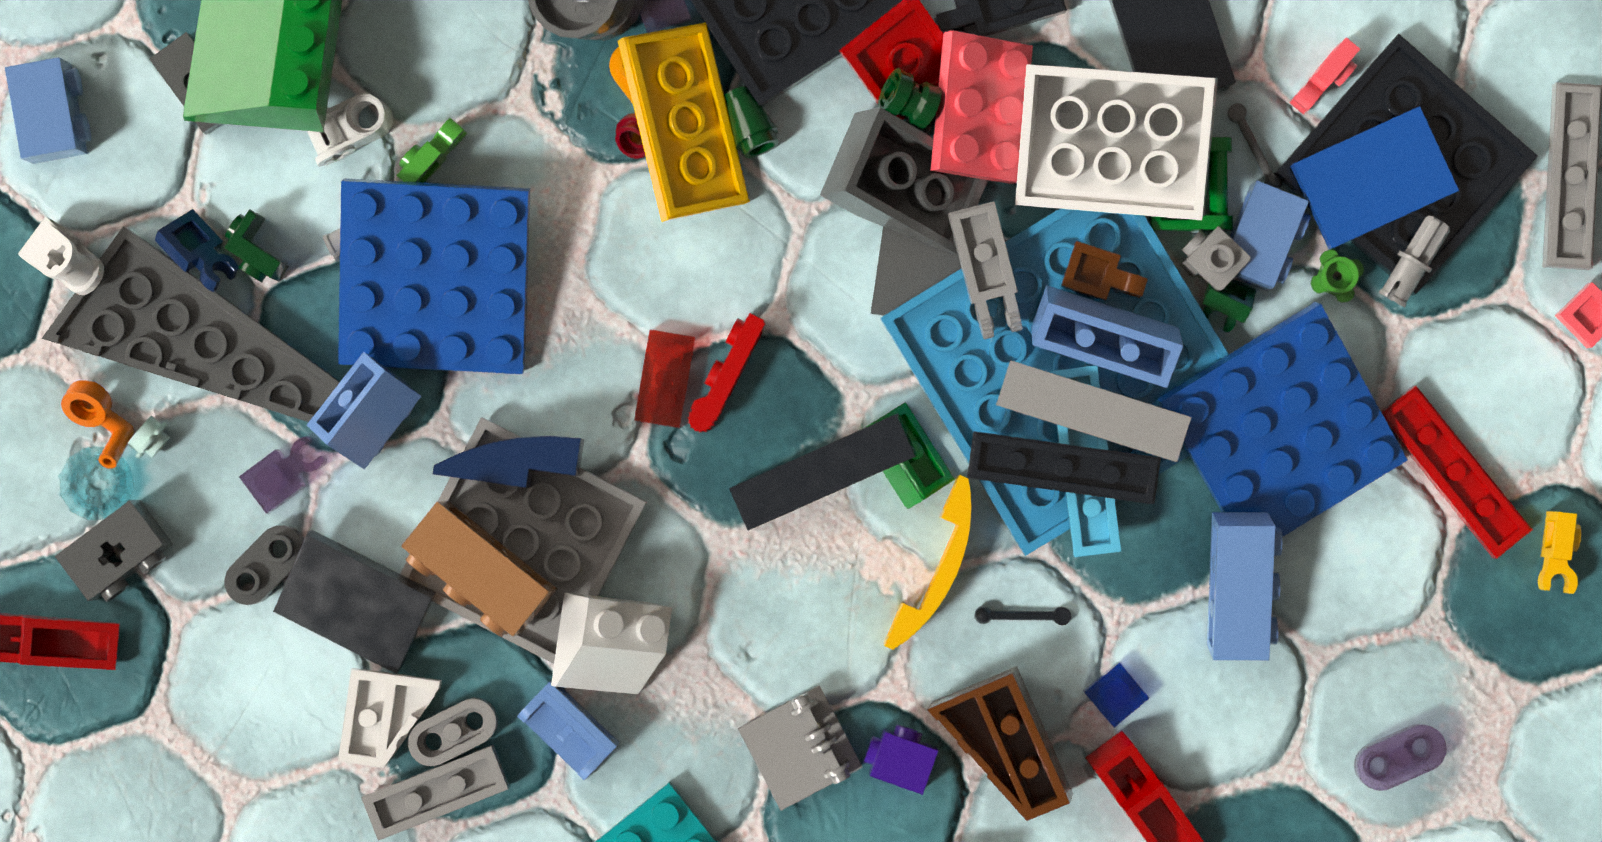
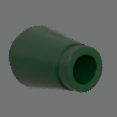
M740 86L729 91L724 97L736 149L742 150L746 158H753L775 148L779 143L776 136L779 130L764 108L758 105L748 88Z

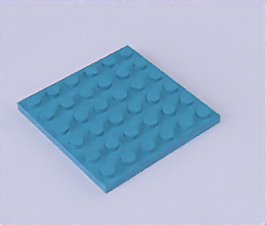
M1058 209L1007 240L1005 244L1018 291L1014 294L1023 328L1020 331L1011 332L1005 319L1003 297H998L986 301L995 330L994 337L983 339L976 316L975 305L970 303L962 268L880 318L968 464L973 431L1059 443L1057 424L996 405L1010 360L1046 372L1095 366L1032 344L1031 326L1046 285L1180 329L1184 346L1167 388L1098 366L1100 389L1161 407L1157 398L1229 355L1144 215ZM1075 242H1082L1121 255L1117 269L1148 279L1143 296L1139 299L1110 288L1106 301L1061 287ZM1107 440L1108 450L1158 457ZM1182 445L1177 462L1160 457L1159 474L1189 456L1184 445ZM978 480L1025 556L1070 529L1065 492Z

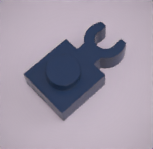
M194 209L157 231L155 241L185 273L196 267L200 271L202 284L208 290L216 291L221 281L213 271L223 272L230 280L236 277L239 269L236 261L226 254L218 253L224 241Z

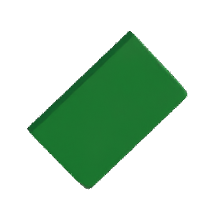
M904 402L868 426L899 413L917 456L884 470L883 473L904 506L910 509L954 481L955 478L907 403Z

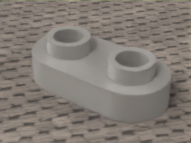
M477 697L468 698L417 724L410 732L408 738L410 754L422 765H440L490 739L498 726L497 712L493 705L485 699ZM471 712H477L482 716L483 725L481 728L473 729L468 725L467 717ZM429 733H436L440 736L442 744L439 749L432 750L427 746L426 737Z

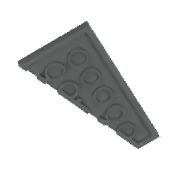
M124 226L100 257L104 265V274L99 285L87 295L74 293L41 338L307 422L312 419L340 383L334 376L219 293L205 288L201 280L190 272L185 273L172 259Z

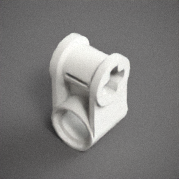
M362 93L327 108L324 132L307 131L318 154L315 158L317 165L325 166L339 161L352 154L355 150L388 134L394 119L389 106L371 94ZM374 105L378 109V120L372 127L364 129L360 126L359 114L366 106Z
M46 216L18 253L21 258L44 275L52 279H58L78 295H87L94 291L103 278L104 265L102 261L84 247L74 234Z

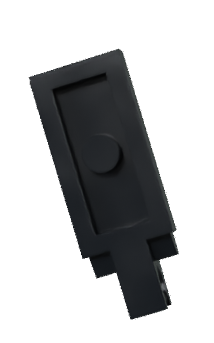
M954 0L956 9L936 14L934 20L943 34L952 30H963L964 33L989 36L1065 14L1067 9L1064 0Z

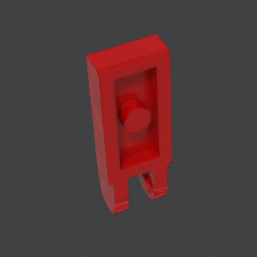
M749 313L746 321L739 318L735 321L725 342L732 346L725 362L716 359L704 384L711 387L708 395L694 400L691 406L692 411L688 412V424L691 425L690 428H693L694 431H699V433L707 432L710 429L712 430V426H715L714 422L718 421L766 327L763 319Z

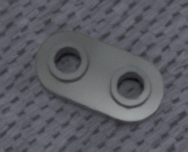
M286 525L267 529L227 570L224 585L229 597L243 605H252L264 601L289 576L304 541L302 534L297 529ZM277 540L284 541L288 548L286 555L282 558L277 557L273 553V544ZM245 573L251 574L255 579V585L250 591L243 589L240 584V579Z

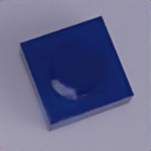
M1116 662L1083 690L1085 695L1113 728L1149 699L1147 694L1120 662Z

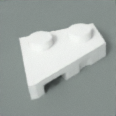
M352 668L338 761L381 768L386 767L440 690L442 680Z

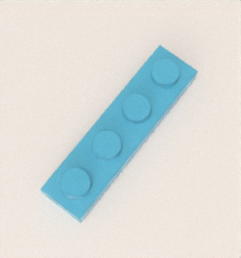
M1096 365L1050 371V373L1100 388L1098 366ZM1057 425L1059 443L1108 450L1107 440ZM1065 492L1074 557L1121 552L1115 499Z

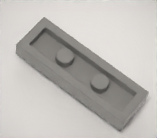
M490 745L364 795L361 798L379 841L508 790L510 786L495 747Z

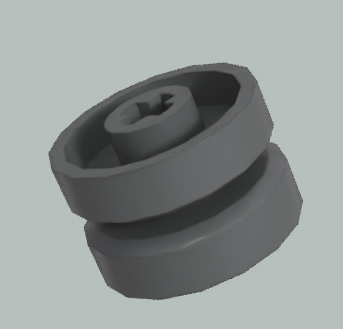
M528 0L532 14L544 29L560 37L602 41L622 35L637 21L645 0Z

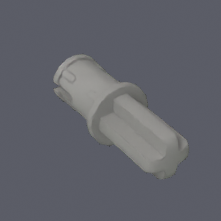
M1427 216L1405 252L1399 251L1398 256L1401 259L1379 293L1405 308L1408 299L1424 273L1432 271L1429 265L1449 234L1450 227L1433 216Z

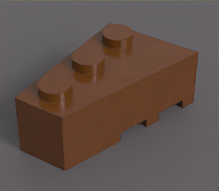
M1017 666L933 701L928 707L927 711L936 721H940L957 740V744L962 750L975 760L987 774L988 779L1026 821L1070 804L1073 796L1072 789Z

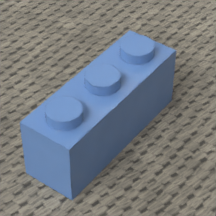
M1046 285L1031 326L1032 344L1034 346L1165 388L1168 387L1184 346L1178 327Z
M1212 512L1207 647L1213 660L1269 661L1270 645H1277L1278 621L1277 617H1271L1272 600H1279L1280 576L1278 572H1273L1274 556H1281L1282 531L1281 528H1275V524L1268 512Z

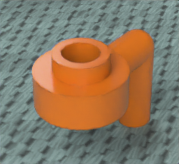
M86 380L75 381L69 386L62 398V410L76 424L85 427L101 425L112 433L98 460L103 467L113 469L125 451L127 443L132 438L134 428L129 422L111 410L112 399L100 384Z

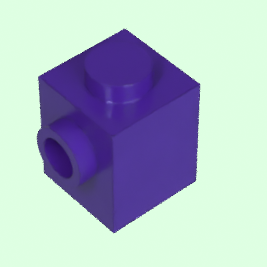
M896 724L894 732L884 728L881 738L872 736L864 763L871 765L869 770L870 777L923 795L938 749L936 746L920 741L923 733Z

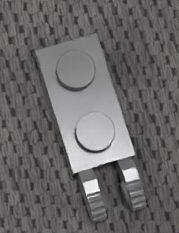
M995 202L948 213L970 303L975 305L976 316L983 339L994 337L995 330L986 301L998 297H1003L1005 319L1011 332L1022 330L1021 318L1014 294L1018 291Z

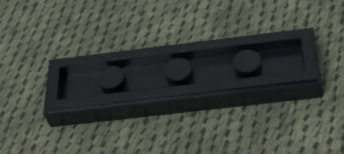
M897 413L729 488L749 531L917 456V453L901 417Z
M973 431L967 478L1155 505L1161 458Z

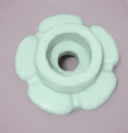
M151 416L138 429L127 443L138 452L135 456L136 458H141L144 453L153 458L170 439V436L164 432L168 426L166 422L161 424Z

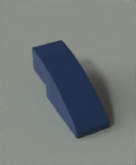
M539 436L488 443L458 453L435 464L433 475L531 488L533 470L579 476L584 439Z

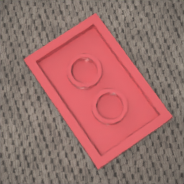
M954 30L944 32L939 87L941 88L942 95L935 118L931 171L1008 184L1017 183L1026 65L1032 62V45Z

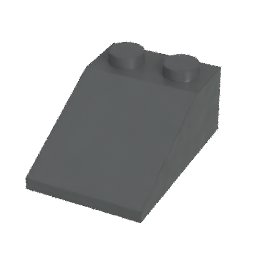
M879 107L854 114L820 195L858 217L949 254L956 255L958 252L948 213L978 206L988 180L931 171L934 138Z

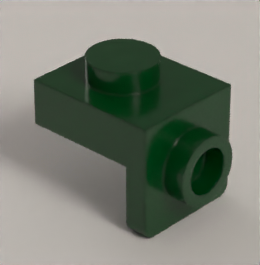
M249 209L245 216L239 214L230 224L225 234V237L229 240L224 248L243 260L239 268L261 283L266 276L279 282L289 266L251 242L265 221V218Z

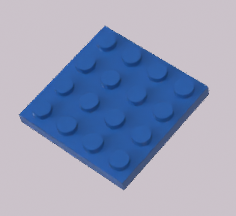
M344 178L341 181L338 364L354 365L362 353L365 352L385 367L523 374L525 371L530 188Z
M1318 302L1312 303L1157 398L1162 408L1191 417L1183 445L1222 512H1268L1275 524V528H1281L1282 537L1408 461L1322 304Z

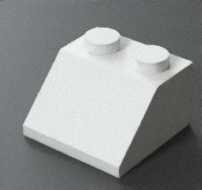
M564 593L551 686L639 694L666 654L672 607L644 601Z

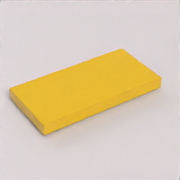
M701 23L633 35L618 40L661 221L674 220L749 203L750 200L734 141L707 24Z

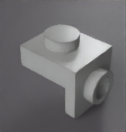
M1218 226L1208 235L1200 230L1185 245L1182 251L1187 255V258L1180 266L1192 278L1199 274L1215 290L1221 291L1250 261V256Z

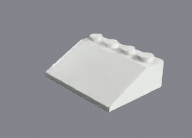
M1027 64L1015 205L1203 220L1218 78Z

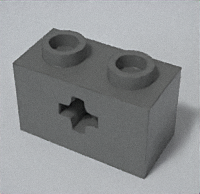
M129 500L58 553L55 558L87 601L100 600L103 597L106 602H109L130 586L126 579L138 570L146 574L160 565L167 558L163 552L173 543L141 500ZM123 545L126 550L120 554L122 561L112 562L109 559L115 553L112 546Z

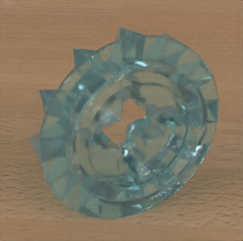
M105 447L82 448L73 456L67 458L62 472L58 475L60 480L59 496L64 500L70 512L86 520L105 519L129 501L132 496L134 480L127 461L121 456L116 467L113 469L105 468L99 463L98 459ZM95 470L100 471V479L106 481V484L113 485V489L97 490L95 497H92L90 495V488L78 482V479L93 477Z

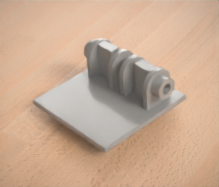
M820 685L738 728L780 810L833 783L835 785L851 776L850 774L863 768Z

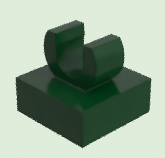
M1232 279L1221 291L1215 290L1208 283L1202 302L1204 304L1202 311L1207 319H1209L1210 314L1214 311L1227 315L1223 331L1228 333L1234 328L1236 320L1245 323L1253 309L1256 289L1235 279Z

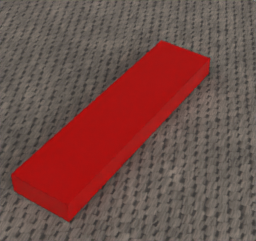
M1416 385L1409 388L1381 411L1395 438L1492 558L1497 559L1533 530Z

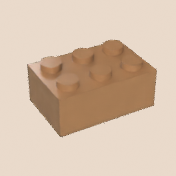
M437 501L401 545L403 549L410 553L405 560L414 569L426 577L430 574L433 576L436 574L447 583L442 590L450 598L463 607L467 604H473L484 613L480 621L500 637L508 633L512 637L522 633L557 590L554 585L449 501Z

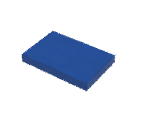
M1420 106L1290 166L1305 199L1309 201L1308 206L1329 250L1459 191Z

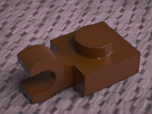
M1076 241L1061 287L1106 301L1110 288L1140 299L1143 296L1148 279L1117 269L1121 255Z

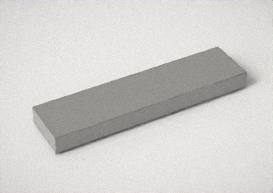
M1559 82L1552 85L1542 267L1593 269L1602 85Z
M1011 360L996 404L1000 407L1174 462L1178 461L1191 420L1189 416Z

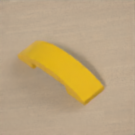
M957 475L939 518L955 524V528L919 609L901 602L883 643L885 647L892 650L907 641L930 619L942 603L957 576L967 546L971 523L969 479L962 475Z

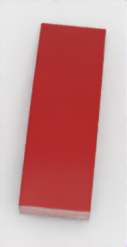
M0 613V662L19 663L20 665L116 670L120 624Z
M1122 730L1085 757L1146 842H1204L1164 784L1157 778L1133 742Z

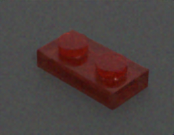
M649 330L634 421L680 429L696 337Z

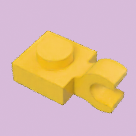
M1546 511L1541 557H1544L1542 571L1538 576V587L1540 590L1550 591L1551 579L1556 574H1560L1564 578L1563 593L1574 594L1577 589V575L1568 565V560H1572V552H1577L1581 542V526L1576 524L1577 514Z

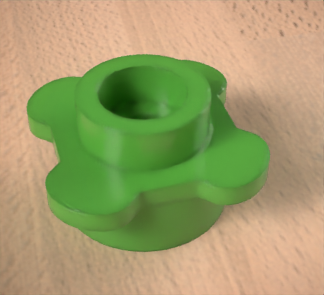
M1335 250L1323 252L1319 258L1321 266L1318 274L1311 278V288L1316 293L1326 292L1332 294L1341 303L1352 300L1355 295L1353 288L1357 284L1358 277L1364 272L1363 264L1358 259L1350 260L1346 257H1341ZM1335 272H1339L1341 274V279L1339 281H1336L1333 278V274Z

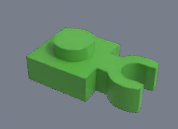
M449 118L430 142L427 141L422 147L417 144L414 145L399 162V166L403 169L396 176L403 182L426 183L447 160L446 156L465 138L467 133L454 120Z

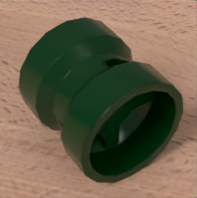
M897 68L889 75L881 90L878 108L881 107L895 116L898 114L901 116L905 115L908 124L921 130L935 116L941 101L942 91L940 87L927 81L919 84L914 80L912 74Z

